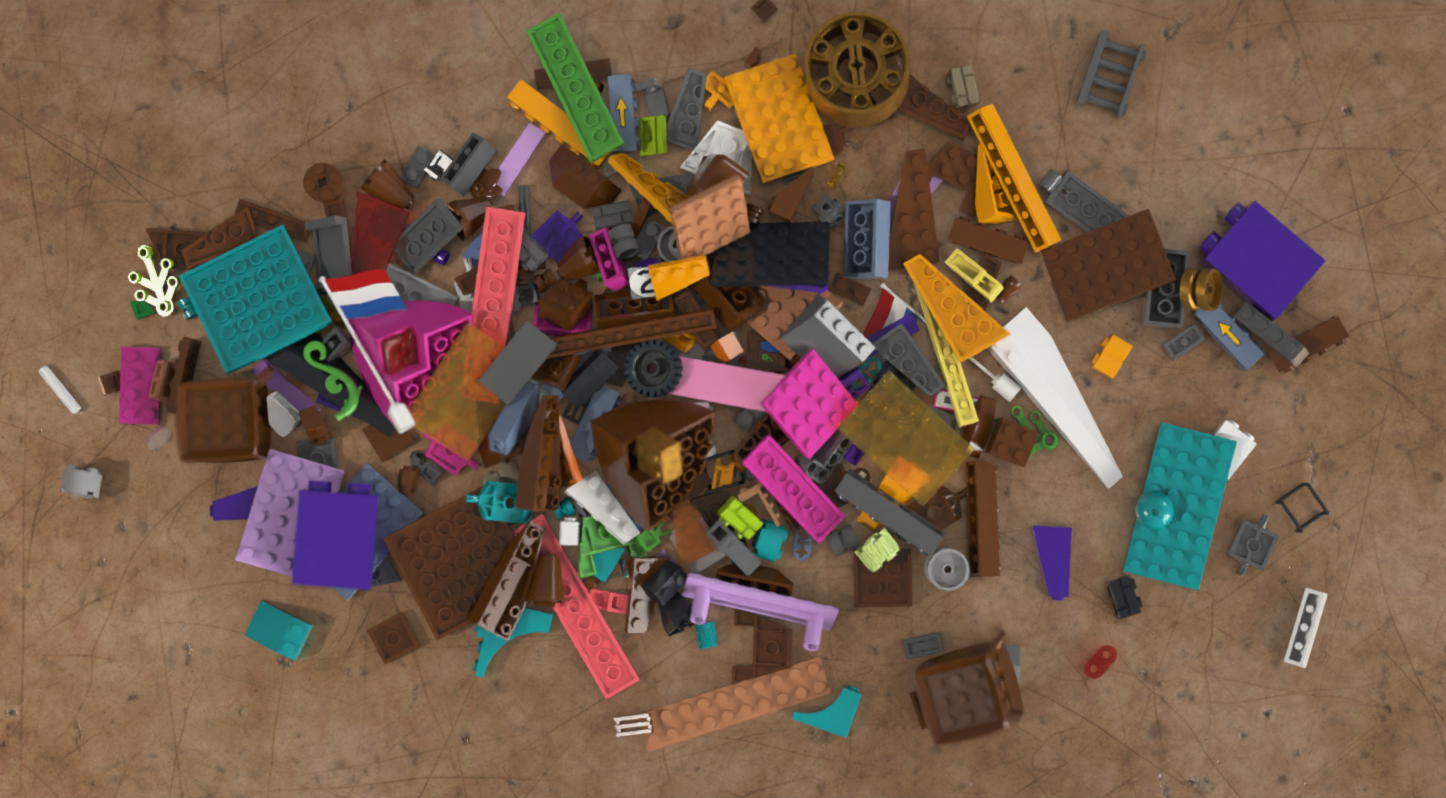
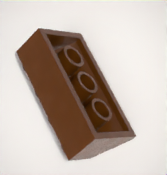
M713 251L706 255L710 275L691 285L710 308H713L715 314L726 327L732 330L744 324L765 303L751 286L712 287Z
M631 291L595 295L598 328L674 315L672 294L658 301L656 297L632 299Z

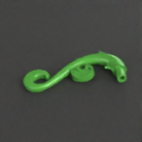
M319 341L309 342L303 351L304 358L313 367L331 374L325 382L327 390L332 394H338L343 386L342 384L336 385L335 382L338 379L347 386L349 392L348 401L344 399L342 410L334 416L338 421L346 416L349 417L358 406L362 386L357 388L353 379L344 371L314 361L310 353L313 350H319L321 354L319 359L324 360L327 353L326 347Z

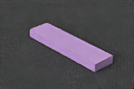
M530 122L499 167L501 176L497 185L502 188L503 191L500 195L503 197L546 134Z

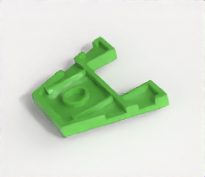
M588 516L581 519L578 579L597 574L592 557L594 554L627 547L631 559L632 557L648 555H645L635 538L623 545L605 529L601 522L596 521L593 517Z

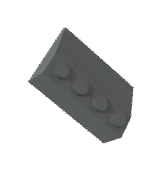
M819 294L779 337L800 358L810 349H814L837 379L861 364L876 348L829 301Z

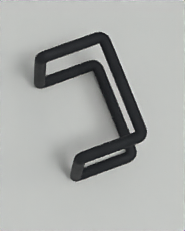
M729 450L710 457H706L705 460L710 461L729 454H733L735 450ZM705 466V468H704L703 471L708 475L707 469H706V466ZM738 470L741 481L712 489L710 483L708 485L709 490L705 491V494L744 484L743 473L741 474Z
M1309 483L1300 484L1276 501V504L1282 505L1297 527L1296 533H1302L1305 527L1321 516L1329 515L1328 509ZM1307 486L1324 511L1300 526L1283 501L1302 487Z

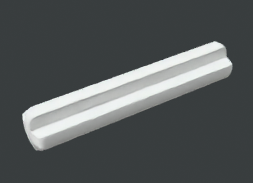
M43 366L38 370V373L72 414L77 413L81 409L80 405L49 367Z

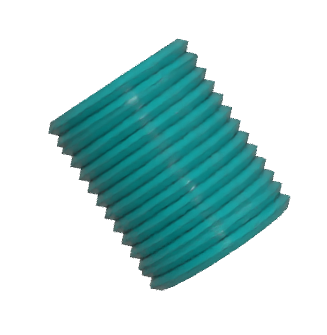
M715 621L695 624L698 649L718 646Z

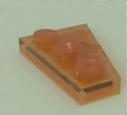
M689 499L680 503L676 510L672 509L680 566L684 567L714 552L715 550L705 534Z

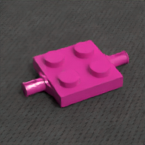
M447 423L436 434L427 428L422 433V436L431 441L430 447L425 453L426 457L455 476L466 465L477 471L480 464L471 458L473 451L478 445L476 442Z

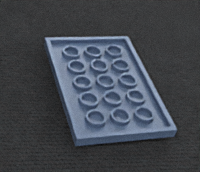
M366 463L349 483L371 485L370 495L378 496L373 573L384 561L385 557L390 554L383 537L420 519L424 512L399 492L396 487L371 465ZM347 486L340 493L347 494ZM333 587L348 601L358 590Z

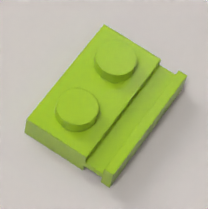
M666 116L638 118L640 156L667 154Z

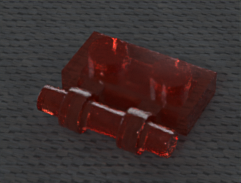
M405 329L404 336L398 333L383 340L386 373L390 376L406 370V362L409 365L416 363L417 352L414 349L415 336L412 333V329Z

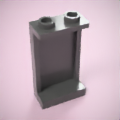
M334 215L305 222V230L313 232L317 285L314 287L316 291H319V294H328L322 282H319L321 276L331 279L352 275L347 217Z

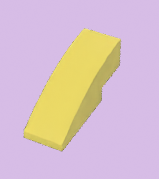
M958 248L944 262L990 303L1004 289L1001 283L990 276L985 269Z

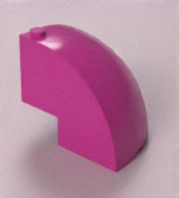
M403 301L407 310L389 311L368 318L348 319L394 402L404 403L415 422L419 420V415L425 410L430 411L439 397L442 398L449 390V383L454 376L457 377L463 365L461 360L469 349L467 346L468 336H471L472 333L471 313L450 304L434 301ZM350 333L353 353L363 381L382 413L393 424L387 413L390 410L391 403Z

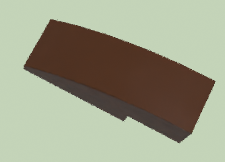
M980 395L974 407L979 421L963 426L966 432L957 446L964 455L979 459L992 428L997 403L996 399Z

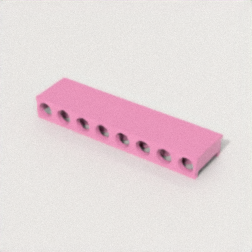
M679 356L682 360L683 371H681V374L683 375L679 379V385L675 386V390L670 391L669 394L767 412L760 404L761 401L786 375ZM656 364L650 367L651 374L657 371Z

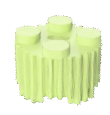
M883 528L879 533L876 532L869 537L863 544L862 549L858 547L855 550V554L868 570L875 572L882 566L881 564L885 559L887 561L891 560L900 549L892 536Z

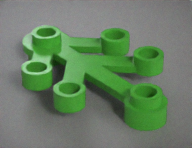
M1014 406L1010 411L1011 415L1017 419L1020 425L1031 429L1022 414V408ZM1015 408L1020 410L1019 415H1014L1013 410ZM1038 411L1031 412L1029 419L1036 424L1041 434H1038L1036 441L1039 442L1034 444L1029 458L1042 448L1047 450L1054 449L1059 442L1057 434L1047 430L1041 419V414ZM1033 413L1038 414L1037 420L1032 419ZM994 417L993 422L997 423L998 418ZM1048 436L1052 438L1050 444H1047L1045 441Z

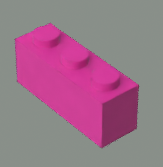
M604 227L589 235L604 285L613 291H617L630 284L629 275L624 260L617 259L613 249L615 245H612L608 236L610 230Z

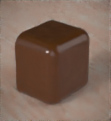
M711 154L705 158L689 182L687 193L690 197H693L737 174L741 177L743 185L749 172L726 155Z

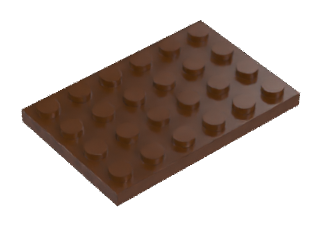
M1149 209L1041 250L1067 322L1177 281Z

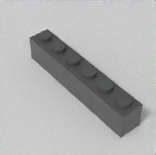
M849 469L834 491L840 499L848 500L854 504L853 507L860 512H866L873 521L881 522L889 532L897 533L907 544L912 543L924 555L932 556L946 534L851 469Z

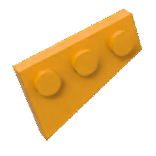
M706 255L648 265L657 301L710 275Z

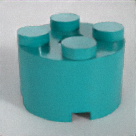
M761 519L763 525L754 534L751 546L755 548L754 552H751L756 557L770 562H774V560L779 561L782 554L780 547L782 542L786 541L788 531L785 530L784 525L780 524L777 527L774 522Z

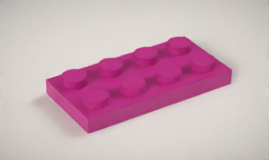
M121 347L119 424L158 425L159 401L148 398L157 361H160V348Z

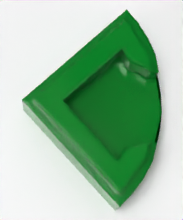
M130 302L136 320L156 314L155 310L145 302Z

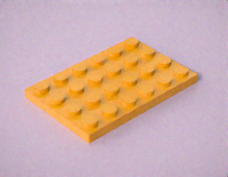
M796 53L724 77L762 185L835 160L815 104L809 95L807 83Z

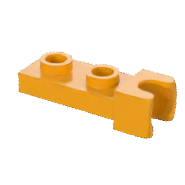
M721 457L716 458L712 489L732 483L734 463L731 459L727 465H723Z

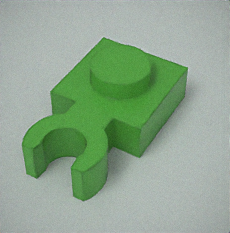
M664 521L656 526L655 530L651 529L648 532L644 530L634 537L644 553L649 552L662 542L659 538L660 536L664 537L670 533V530L661 531L660 528L665 524Z

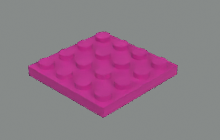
M810 349L760 403L806 459H810L859 405L814 349Z

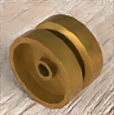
M1187 268L1183 273L1180 283V298L1183 307L1187 310H1216L1223 296V280L1220 272L1212 268L1203 270L1201 268Z

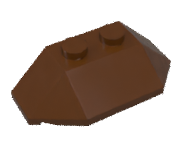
M561 145L549 160L553 187L583 209L612 204L622 191L606 176Z
M735 563L717 569L716 579L723 582L737 583L740 586L754 587L758 590L775 592L783 596L792 595L794 583L777 569L758 566L749 576Z

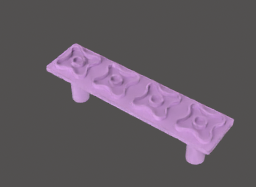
M688 574L681 594L682 596L693 598L690 620L695 624H704L706 622L710 602L806 625L803 647L809 651L819 649L822 629L831 630L839 612L838 608H833L830 605H821L813 601L796 599L792 596L778 595L775 592H766L754 587L740 586L737 583L723 582L716 578L702 577L699 574Z

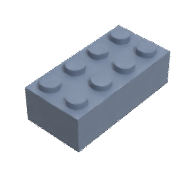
M880 199L846 201L844 278L856 280L888 278L890 201Z

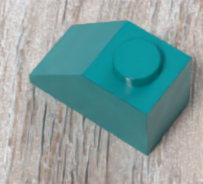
M618 548L595 554L593 561L597 574L593 576L606 582L626 549Z

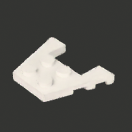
M717 121L682 163L680 168L695 174L699 169L703 156L707 157L711 154L726 155L749 172L747 179L743 183V191L745 194L750 195L752 155L743 131Z

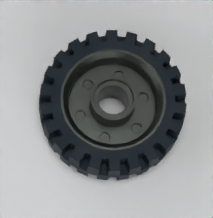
M649 340L635 345V348L630 350V355L626 357L627 362L624 363V375L627 377V383L630 384V387L635 392L646 397L659 398L668 395L670 391L675 390V386L679 385V379L683 375L681 374V371H683L682 360L672 346L662 341ZM656 364L657 371L651 374L650 367Z

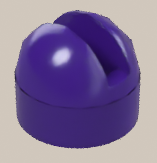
M441 249L434 256L435 262L445 266L449 260L450 252Z

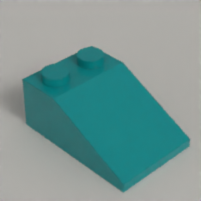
M261 600L245 636L291 660H297L314 624Z

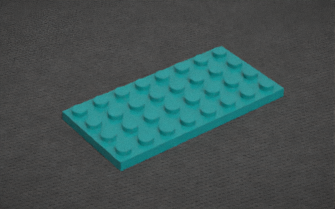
M1161 422L1142 495L1152 491L1162 492L1172 501L1174 514L1167 526L1157 530L1147 529L1136 518L1123 568L1124 572L1199 591L1237 441Z

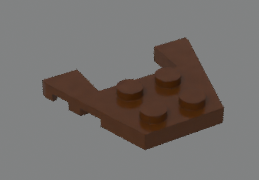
M948 141L927 164L929 182L932 176L965 191L966 195L959 211L975 218L977 216L975 207L977 155Z
M735 609L734 626L754 627L753 667L732 666V684L791 668L792 629L744 610Z

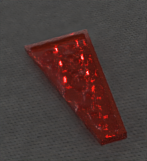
M357 191L356 217L351 251L352 275L369 270L386 271L410 212Z

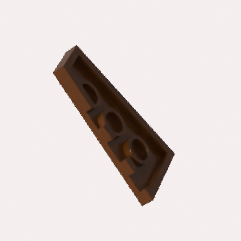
M911 74L909 75L906 95L896 111L964 140L971 125L969 120L955 108L945 103L942 98L932 93L924 84L918 82Z

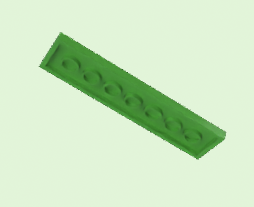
M557 13L528 29L526 32L590 162L593 163L624 146V140L562 15Z

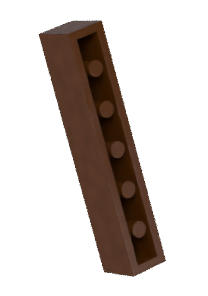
M995 461L965 462L970 577L1000 576L1001 564L999 562L1000 544L997 514L998 488L996 485L997 468Z

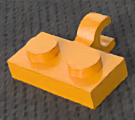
M711 71L706 77L705 91L711 94V97L704 104V107L711 111L717 101H720L731 109L733 103L725 80L714 71Z

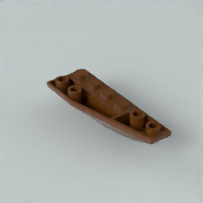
M543 395L528 431L523 449L515 508L533 512L557 510L559 503L561 446L558 395Z
M528 520L490 576L468 619L470 623L506 641L509 640L526 606L527 595L531 587L545 528Z

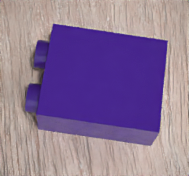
M1254 201L1246 207L1237 202L1223 218L1230 224L1227 230L1221 236L1215 231L1211 232L1199 246V249L1205 255L1198 263L1205 269H1217L1226 287L1245 303H1249L1269 320L1273 321L1279 317L1326 260L1258 202Z
M308 480V491L299 490L292 584L371 590L378 496L370 495L371 485L348 483L347 494L332 493V482Z

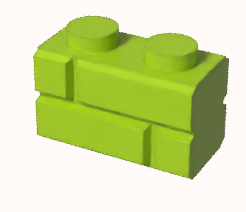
M733 495L717 512L721 516L719 520L728 527L730 524L735 528L733 533L740 539L745 537L749 540L763 525V522Z

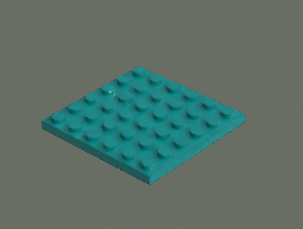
M284 225L179 275L227 375L332 324Z

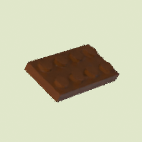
M183 336V339L179 342L178 351L180 353L174 364V370L176 371L174 378L170 382V397L166 400V412L175 414L176 385L180 382L193 381L202 343L200 340Z

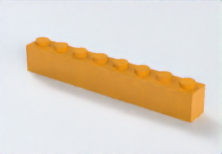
M990 104L968 115L967 118L1035 253L1061 241L994 105Z

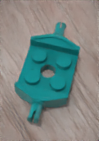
M487 480L478 495H465L467 497L465 502L478 504L481 517L485 520L526 524L528 520H531L534 513L533 511L515 508L518 484ZM511 497L513 499V505L510 508H507L505 505V501L507 498Z

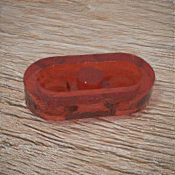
M1110 645L1101 646L1085 663L1084 673L1092 679L1101 677L1116 660V650ZM1105 651L1109 652L1108 658L1103 657ZM1092 665H1095L1097 668L1095 672L1090 671Z

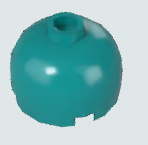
M1147 492L1136 503V518L1147 529H1162L1173 518V503L1162 492Z

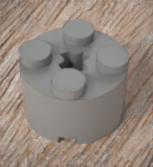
M67 465L63 471L59 492L63 494L71 492V496L93 499L94 497L98 499L103 476L97 469L86 468V471H83L78 466Z

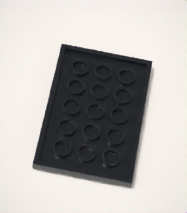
M827 221L749 223L750 233L715 250L713 254L712 287L828 285L831 224Z

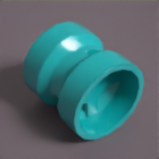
M189 296L177 302L179 308L184 311L183 317L185 320L198 316Z
M570 496L560 501L557 510H554L557 520L563 519L566 515L572 516L576 514Z

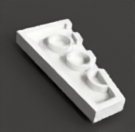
M597 471L592 472L565 491L568 496L573 497L581 508L584 507L592 514L591 517L601 522L605 529L623 545L640 534Z

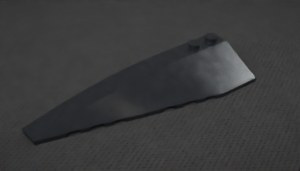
M317 332L264 357L339 406H344V399L348 401L349 392L343 381L338 379L335 382L336 385H343L342 390L338 394L330 393L326 388L325 382L331 374L313 367L304 358L303 351L309 342L323 341V338ZM313 350L310 356L314 361L344 371L353 379L357 388L362 386L358 406L352 414L391 437L396 427L382 413L361 378L354 373L341 357L328 362L326 358L324 360L319 359L321 356L319 350Z

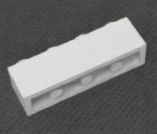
M1305 588L1284 662L1306 668L1328 594Z

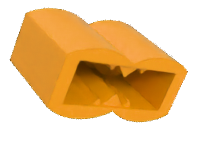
M1114 334L1110 337H1105L1101 344L1103 347L1100 354L1097 352L1091 361L1094 363L1092 368L1109 379L1115 377L1133 347Z

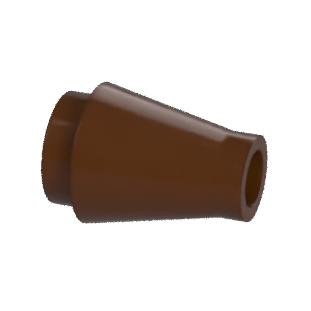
M1012 275L1009 278L1006 277L1002 285L1004 289L996 298L1004 304L1021 290L1020 287L1023 284Z

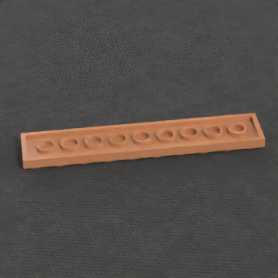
M814 657L793 664L791 668L730 684L640 713H651L654 732L642 734L647 752L830 694L831 691L820 657ZM640 718L637 720L638 722H645L647 721V718ZM647 725V726H639V727H640V730H641V729H648V725Z

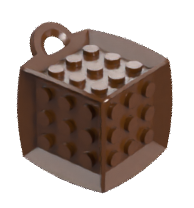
M268 366L252 379H206L178 383L175 394V428L179 459L185 464L194 462L231 463L260 459L266 460L270 449L266 382L273 375L274 369Z
M1000 630L990 643L961 648L922 662L915 670V681L922 712L936 745L953 744L981 738L1011 728L1021 720L1024 714L1022 697L1012 661L1004 644L1007 632L1004 630Z

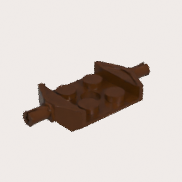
M940 485L907 507L943 530L962 518L960 501L967 496V488L954 493L945 486ZM932 507L937 508L939 511V515L936 518H930L928 515V510Z

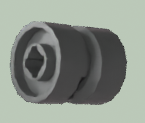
M631 224L616 226L608 232L612 245H615L613 249L617 259H627L640 252L638 242L633 238L635 234Z
M851 524L840 528V532L833 531L826 536L834 557L844 554L846 549L851 551L860 547Z

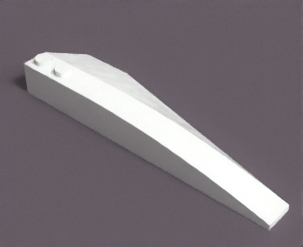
M1025 307L1003 326L1011 335L990 346L987 350L1012 379L1022 387L1021 389L1106 488L1109 489L1123 476L1051 335Z

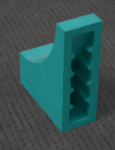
M848 685L847 688L842 687L837 698L825 708L814 712L794 710L791 718L847 738L862 694L858 692L859 688L851 685Z

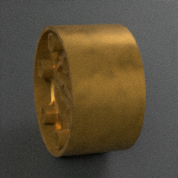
M867 12L840 14L821 25L812 36L805 54L807 89L815 107L830 121L853 128L872 126L891 116L901 105L906 95L909 81V53L900 32L884 18ZM863 32L880 37L875 44L869 40L862 39ZM842 34L846 40L836 48L828 43L833 38ZM887 41L891 46H886L883 42ZM822 47L827 49L825 53H818ZM899 54L903 64V72L886 69L885 59ZM855 56L857 57V66H858V70H859V84H860V85H858V80H857V71H856V67H855ZM863 57L870 59L877 69L874 77L867 83H865L866 62ZM847 58L850 60L848 69L849 79L852 81V84L844 81L838 74L839 66ZM812 63L827 65L829 76L813 82L811 75ZM889 77H896L898 81L890 83L887 79ZM824 84L831 86L828 91H823L820 87ZM879 86L890 97L884 102L873 106L869 95ZM839 91L845 96L852 98L850 109L831 103ZM858 99H864L867 103L863 106H859L856 104V101Z

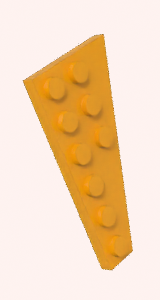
M623 152L611 155L607 161L613 166L614 170L619 172L629 184L639 191L640 195L645 197L672 224L670 208L691 198L669 182L664 184L658 180V175L654 172L649 173L643 170L640 163Z
M921 254L903 263L960 363L1011 335Z

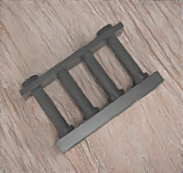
M1101 30L1075 105L1083 107L1085 102H1092L1117 111L1115 118L1119 119L1122 115L1125 116L1128 109L1126 101L1139 62H1143L1147 51L1144 50L1145 44L1143 43L1136 50L1110 41V38H1107L1109 32ZM1109 48L1135 57L1132 68L1104 59V56H1101L1103 49ZM1104 66L1129 75L1126 86L1098 77V74H1095L1097 67ZM1098 84L1123 93L1120 104L1092 95V92L1089 91L1091 85Z

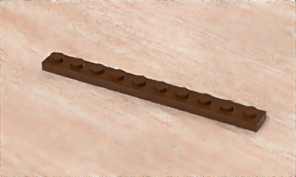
M713 308L549 337L557 346L547 359L715 329L716 322Z

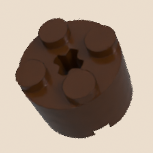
M328 163L314 164L306 171L303 179V187L306 193L319 203L338 200L344 192L345 184L342 174ZM325 180H326V182L328 183V185H327V186H325V185L322 186V185L320 184L321 181H325Z

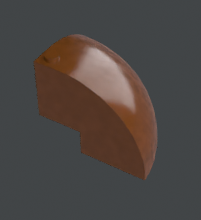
M650 400L616 408L591 420L594 447L603 474L626 512L647 532L666 519L665 516L672 509L676 510L679 507L684 496L687 497L695 486L693 482L697 475L702 474L707 463L705 457L712 448L710 439L711 434L715 432L714 411L685 401ZM652 427L679 442L682 475L665 485L641 471L638 467L636 437Z

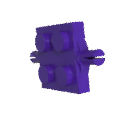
M557 210L531 235L557 264L572 244L583 236L575 225L583 217L580 215L575 219L580 214L578 211L569 219Z

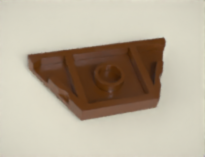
M146 228L159 263L164 258H171L174 262L172 269L191 270L202 265L199 264L187 268L181 249L206 232ZM166 261V263H165L166 267L169 266V262H168V261Z

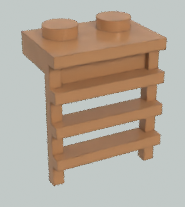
M760 483L752 488L748 485L739 490L740 495L737 498L740 502L758 494L777 527L780 525L777 520L780 515L773 513L771 508L774 505L773 503L768 504L765 499L768 494L761 492L760 487L762 485Z

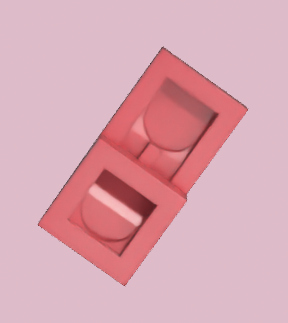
M590 589V595L600 610L626 614L628 595L600 589Z

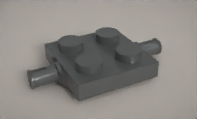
M1262 514L1258 524L1242 520L1227 553L1228 556L1237 559L1241 563L1236 574L1244 577L1248 566L1264 571L1279 535L1270 532L1266 528L1269 516Z

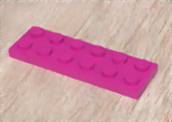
M766 435L741 461L742 465L816 543L820 544L845 517L770 435Z

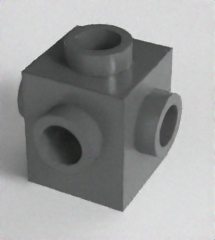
M826 194L812 206L818 215L816 218L820 222L827 221L831 224V228L839 224L845 216L842 210L843 205L836 198L832 200Z

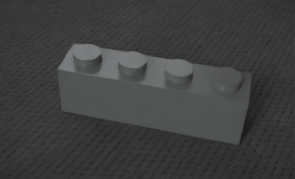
M1246 302L1234 315V318L1241 326L1295 368L1309 354L1301 343Z

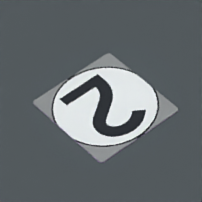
M648 266L628 268L632 299L656 297Z

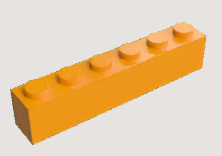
M520 79L507 96V99L510 101L509 105L516 111L521 109L525 112L524 117L531 122L537 121L540 124L539 128L547 134L549 132L554 134V139L561 145L566 143L571 147L569 150L578 157L582 155L586 158L585 162L593 168L595 166L600 168L611 154L609 153L591 163L567 113Z

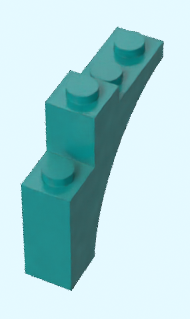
M525 607L508 641L528 633H549L554 614ZM475 625L476 637L484 639L479 641L477 652H480L479 660L475 659L473 671H476L475 676L483 678L494 654L508 641Z

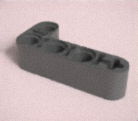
M850 414L810 459H806L800 453L796 457L795 463L818 483H824L862 432L863 422Z

